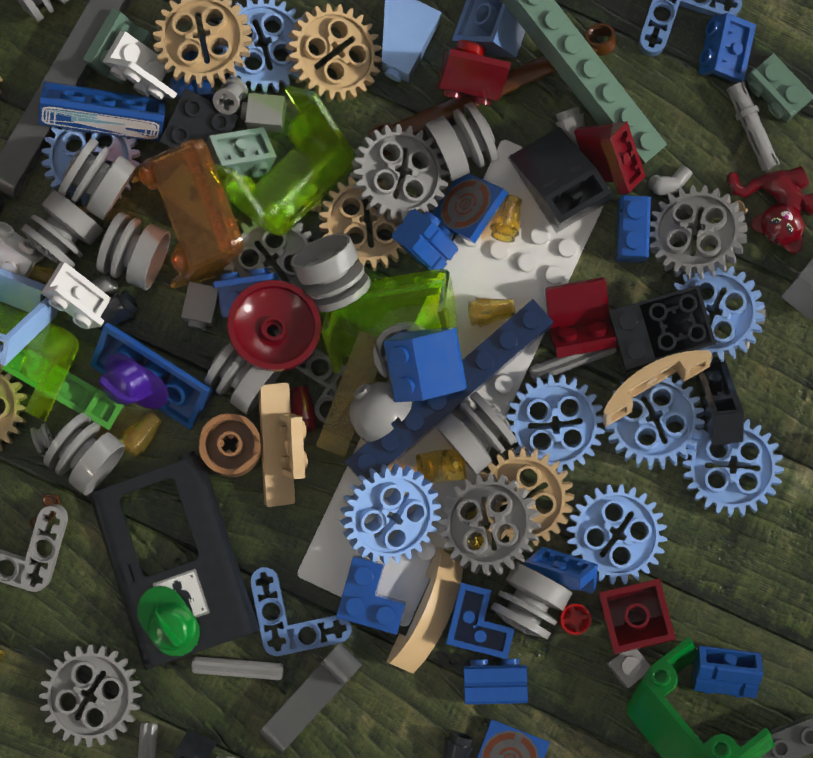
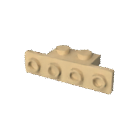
M289 383L264 384L258 392L264 504L267 507L294 504V479L305 478V469L308 466V458L304 451L303 439L306 437V425L302 420V416L291 413Z

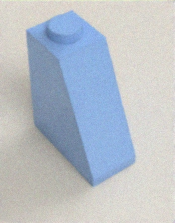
M385 0L382 70L386 71L385 75L396 82H401V80L410 82L441 23L442 12L418 0Z

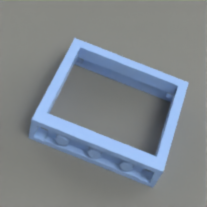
M0 268V302L29 313L6 335L0 333V341L4 342L3 345H0V364L6 366L57 316L58 310L49 304L47 297L43 299L41 292L46 286L45 284Z

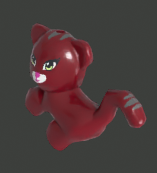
M803 167L770 171L761 177L752 179L746 186L740 185L737 173L730 172L727 175V185L733 195L747 198L755 191L763 189L777 200V204L769 207L764 214L757 215L750 224L752 230L763 234L771 243L782 246L792 255L798 253L802 248V234L805 229L801 213L803 212L806 216H813V193L803 194L802 192L809 185V180Z

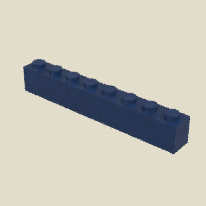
M532 299L462 360L467 385L465 390L423 401H414L410 412L403 421L397 417L391 423L394 429L390 433L376 441L367 442L345 461L346 465L358 479L359 475L364 476L366 479L370 478V468H373L377 473H381L382 464L390 468L436 428L435 425L450 412L453 413L460 407L463 401L466 402L470 398L469 396L482 388L550 329L553 324L551 318Z

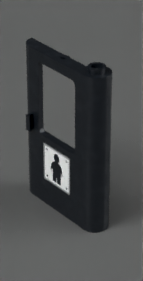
M195 451L179 455L177 457L178 462L89 494L145 670L260 631L206 465L201 455L196 456ZM172 478L176 482L199 556L195 561L147 577L143 574L121 507L120 498L127 493ZM155 586H166L174 589L182 597L200 626V637L197 645L191 652L183 656H170L162 653L153 644L140 624L137 613L140 598L147 590Z

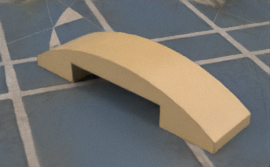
M709 350L686 351L666 356L643 367L629 377L608 401L603 411V424L607 427L631 413L633 397L671 375L678 373L685 382L709 368L712 354Z
M437 548L425 577L431 579L406 636L399 633L386 661L387 663L413 674L429 656L447 625L457 599L463 573V567L460 566L461 559L455 561L450 557L451 554Z

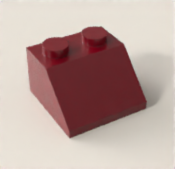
M450 49L443 55L436 89L442 90V96L460 100L461 95L473 97L472 102L475 104L490 106V102H497L500 99L511 62Z
M660 578L599 593V603L614 655L676 640Z

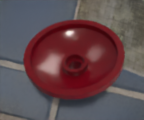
M268 280L249 286L237 296L228 314L227 331L231 345L245 362L266 371H284L300 365L313 353L320 338L321 318L314 301L301 288L285 281ZM270 328H275L278 331V334L276 336H270L267 333V330Z

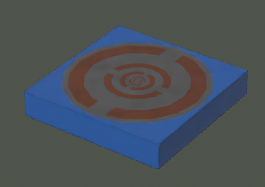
M468 173L454 180L432 214L450 232L475 244L508 193L503 188Z
M491 719L477 758H544L550 742Z

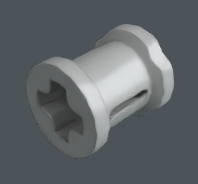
M227 78L226 83H223L221 89L217 90L213 96L214 107L222 114H233L238 109L240 102L248 95L247 85L240 78Z

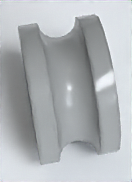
M46 423L41 424L39 429L35 427L30 428L35 448L41 454L45 448L50 447L53 441L51 432Z

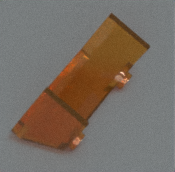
M201 138L186 141L141 163L132 175L131 181L132 183L141 181L150 190H159L178 240V244L171 254V262L179 274L170 282L171 288L188 285L189 282L196 283L216 277L241 253L243 242L205 141Z

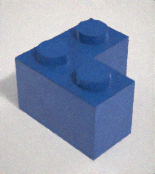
M357 555L353 556L336 618L397 635L406 602L377 594L385 566L384 563L372 562L368 558Z
M460 583L446 644L508 659L515 629L484 621L491 590Z

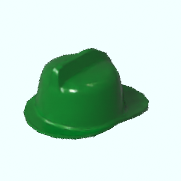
M155 586L147 590L140 598L137 613L141 626L153 644L162 653L170 656H183L191 652L198 643L200 626L182 597L174 589L166 586Z

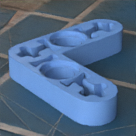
M652 0L639 38V48L643 54L652 57L659 55L663 51L679 6L712 17L725 13L737 16L742 7V0H731V6L735 8H730L729 11L723 10L724 5L721 4L726 0H715L717 2H715L713 7L709 6L712 0H706L703 3H697L694 0ZM658 7H664L669 11L670 18L666 21H659L654 17V10ZM655 27L660 29L656 41L661 44H655L654 48L648 46L649 41L645 39H650Z
M262 567L252 574L251 588L262 643L268 654L273 656L287 655L342 643L350 637L352 632L350 621L336 618V616L288 625L277 573L273 569ZM266 572L267 577H273V583L269 584L270 594L276 591L278 598H266L260 602L259 595H265L263 586H257V580L261 579V573ZM267 603H275L279 606L280 614L276 620L269 621L264 618L262 610ZM339 620L340 625H346L347 631L342 632V638H337L336 634L325 635L328 641L321 642L322 633L318 623L324 622V629L333 627V621ZM283 622L284 628H277L280 638L285 637L286 644L281 645V651H276L274 646H269V641L274 637L273 631L269 630L266 632L265 625H276ZM304 627H312L316 632V640L310 645L303 644L299 639V632Z

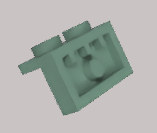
M112 8L82 60L101 76L123 84L125 81L112 75L109 72L111 67L102 61L120 31H126L144 45L147 44L151 33L136 26L121 11Z
M774 53L760 66L754 68L746 78L750 91L757 97L761 96L769 104L768 109L776 118H782L786 123L813 100V94Z
M264 127L210 135L206 141L217 167L213 175L215 182H234L240 178L250 176L262 177L269 173L277 157Z

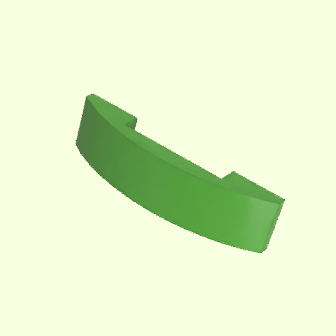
M26 347L6 366L1 368L72 410L87 414L91 417L92 421L97 422L110 430L124 406L112 401L105 392Z

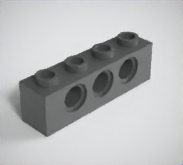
M809 714L770 730L769 732L775 747L761 758H801L813 753V715ZM752 738L747 739V740L742 741V742L737 743V744H738V745L740 746V748H741L744 744H746V743H747L748 741H750Z

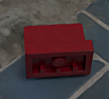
M627 121L578 127L574 130L581 152L596 167L606 183H615L618 194L630 193L646 177Z
M604 277L545 288L547 315L553 321L549 329L550 341L557 358L617 347V337L610 323L607 285Z

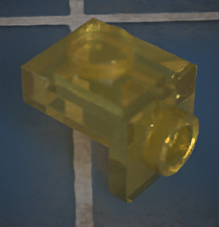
M456 449L437 450L416 455L417 471L424 475L423 480L427 478L432 484L448 481H461L467 478L465 459Z

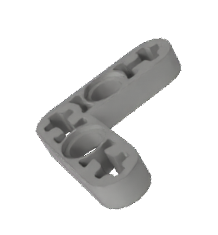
M51 504L39 512L26 557L0 549V562L4 559L9 560L15 567V571L11 576H6L0 571V582L31 592L41 591L50 583L68 523V514L64 507L59 504ZM53 511L56 512L55 516L57 519H60V522L52 526L50 533H41V530L46 531L49 528L50 520L46 518V515L51 514ZM43 539L51 543L52 552L49 556H43L37 551L39 540ZM39 562L48 563V566L44 564L40 567L39 576L43 580L36 584L33 583L34 579L29 574L36 571Z

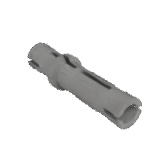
M745 82L737 83L726 89L737 113L735 117L737 121L741 122L762 172L780 165L758 115L759 108L757 105L754 106Z

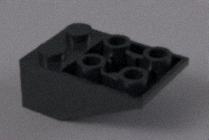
M560 127L508 157L556 233L607 204L612 194L596 167Z
M699 285L609 311L626 373L642 369L666 356L686 351L701 350L716 345Z

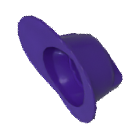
M111 354L106 359L105 373L100 378L99 384L112 401L121 405L136 403L150 409L163 407L167 403L169 396L167 387L153 372L144 368L125 354Z

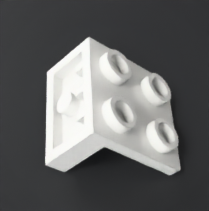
M120 31L102 61L111 67L109 72L120 80L126 81L128 79L134 83L133 89L143 96L149 97V95H152L162 100L163 97L175 99L177 95L175 91L161 82L167 73L164 69L167 62L160 63L157 58L158 54L126 31Z

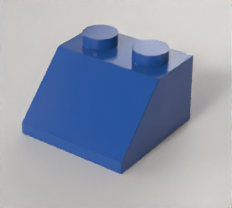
M456 327L398 332L383 341L395 402L423 401L467 388Z

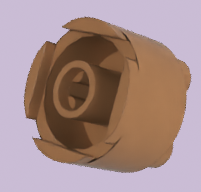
M220 414L210 419L203 427L199 440V453L204 463L214 472L229 478L240 477L251 472L261 460V434L248 418L238 414ZM228 439H231L233 442L238 439L236 451L227 450L225 452V449L228 447L225 442Z

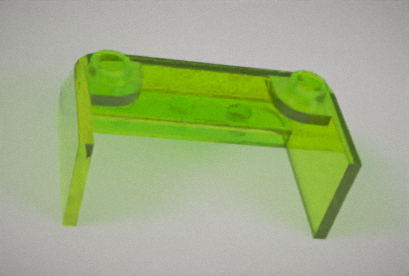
M287 86L284 90L299 111L288 127L289 138L295 147L256 185L250 177L238 174L235 169L208 162L205 165L228 200L265 231L274 235L286 234L353 167L351 161L355 158L352 148L317 93L293 86Z
M435 269L371 280L370 288L358 300L340 309L326 312L321 332L333 373L340 372L343 357L356 358L361 356L369 347L370 341L377 340L386 328L398 322H413L423 326L426 330L456 327L458 335L450 272L445 269Z
M0 302V333L6 335L28 313ZM51 323L23 348V350H26V353L21 362V370L24 376L37 383L25 412L43 421H46L79 348L78 339L74 334Z

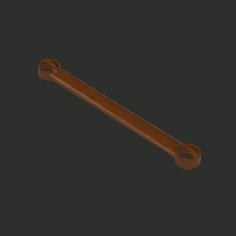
M598 23L592 25L585 33V40L598 56L607 55L616 47L614 29L608 24ZM598 36L609 37V39L604 43L599 44L591 42L595 37ZM544 55L509 71L501 96L549 75L556 70ZM461 95L460 100L449 98L393 125L389 123L378 124L369 131L368 138H371L370 134L374 130H378L381 133V129L388 125L391 131H393L397 124H400L402 132L409 126H412L413 135L416 136L421 130L425 132L424 124L438 117L444 116L448 121L453 119V110L459 109L464 114V105L472 102L473 97ZM383 150L384 156L392 154L387 150Z

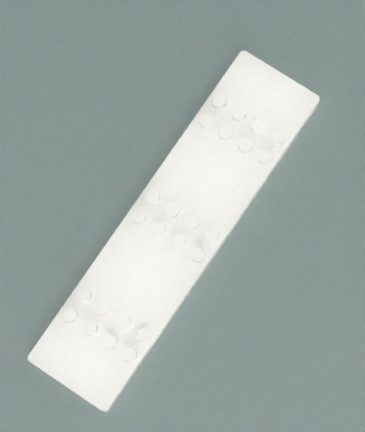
M508 140L500 142L497 148L498 159L490 163L483 180L503 188L508 195L475 244L456 235L453 242L458 246V251L451 260L446 261L447 265L437 275L415 322L426 330L456 327L462 360L532 299L547 314L545 288L569 282L603 206L556 233L508 159L510 155L521 150L523 147ZM543 335L477 391L481 397L492 402L504 417H506V413H508L511 407L509 402L514 400L516 391H518ZM470 398L465 402L473 411L477 408ZM461 407L452 413L461 421L466 418ZM434 428L395 462L402 468V471L408 465L414 470L413 474L419 471L424 475L423 480L427 478L433 484L430 489H434L438 493V496L433 500L441 504V507L433 512H436L441 517L440 520L447 519L448 515L441 511V508H450L452 505L446 499L447 496L455 499L458 496L455 487L457 486L465 490V479H468L473 484L476 482L477 475L455 452L437 428ZM360 438L354 453L365 445L367 441ZM491 445L486 448L488 454L492 448ZM348 466L298 569V576L301 579L339 597H342L353 556H361L357 552L358 549L354 550L349 544L351 539L348 540L343 534L348 528H344L340 523V520L347 517L340 511V508L349 506V503L343 497L345 495H354L355 492L350 488L351 484L358 487L362 484ZM394 488L387 489L383 498L390 497ZM417 504L410 506L407 514L413 513ZM391 511L388 513L390 516L394 514ZM375 513L369 514L365 518L364 523L371 522L375 517ZM440 520L432 521V525L437 529V532L427 533L431 542L421 541L419 543L422 548L421 553L413 548L411 550L412 559L409 560L405 554H401L400 563L398 564L390 556L389 562L384 566L377 594L406 602L401 626H408L430 581L425 575L437 548L444 551L445 548L443 546L449 540L443 539L439 535L447 530V527L439 524ZM398 530L392 531L389 534L388 539L394 538L397 535Z

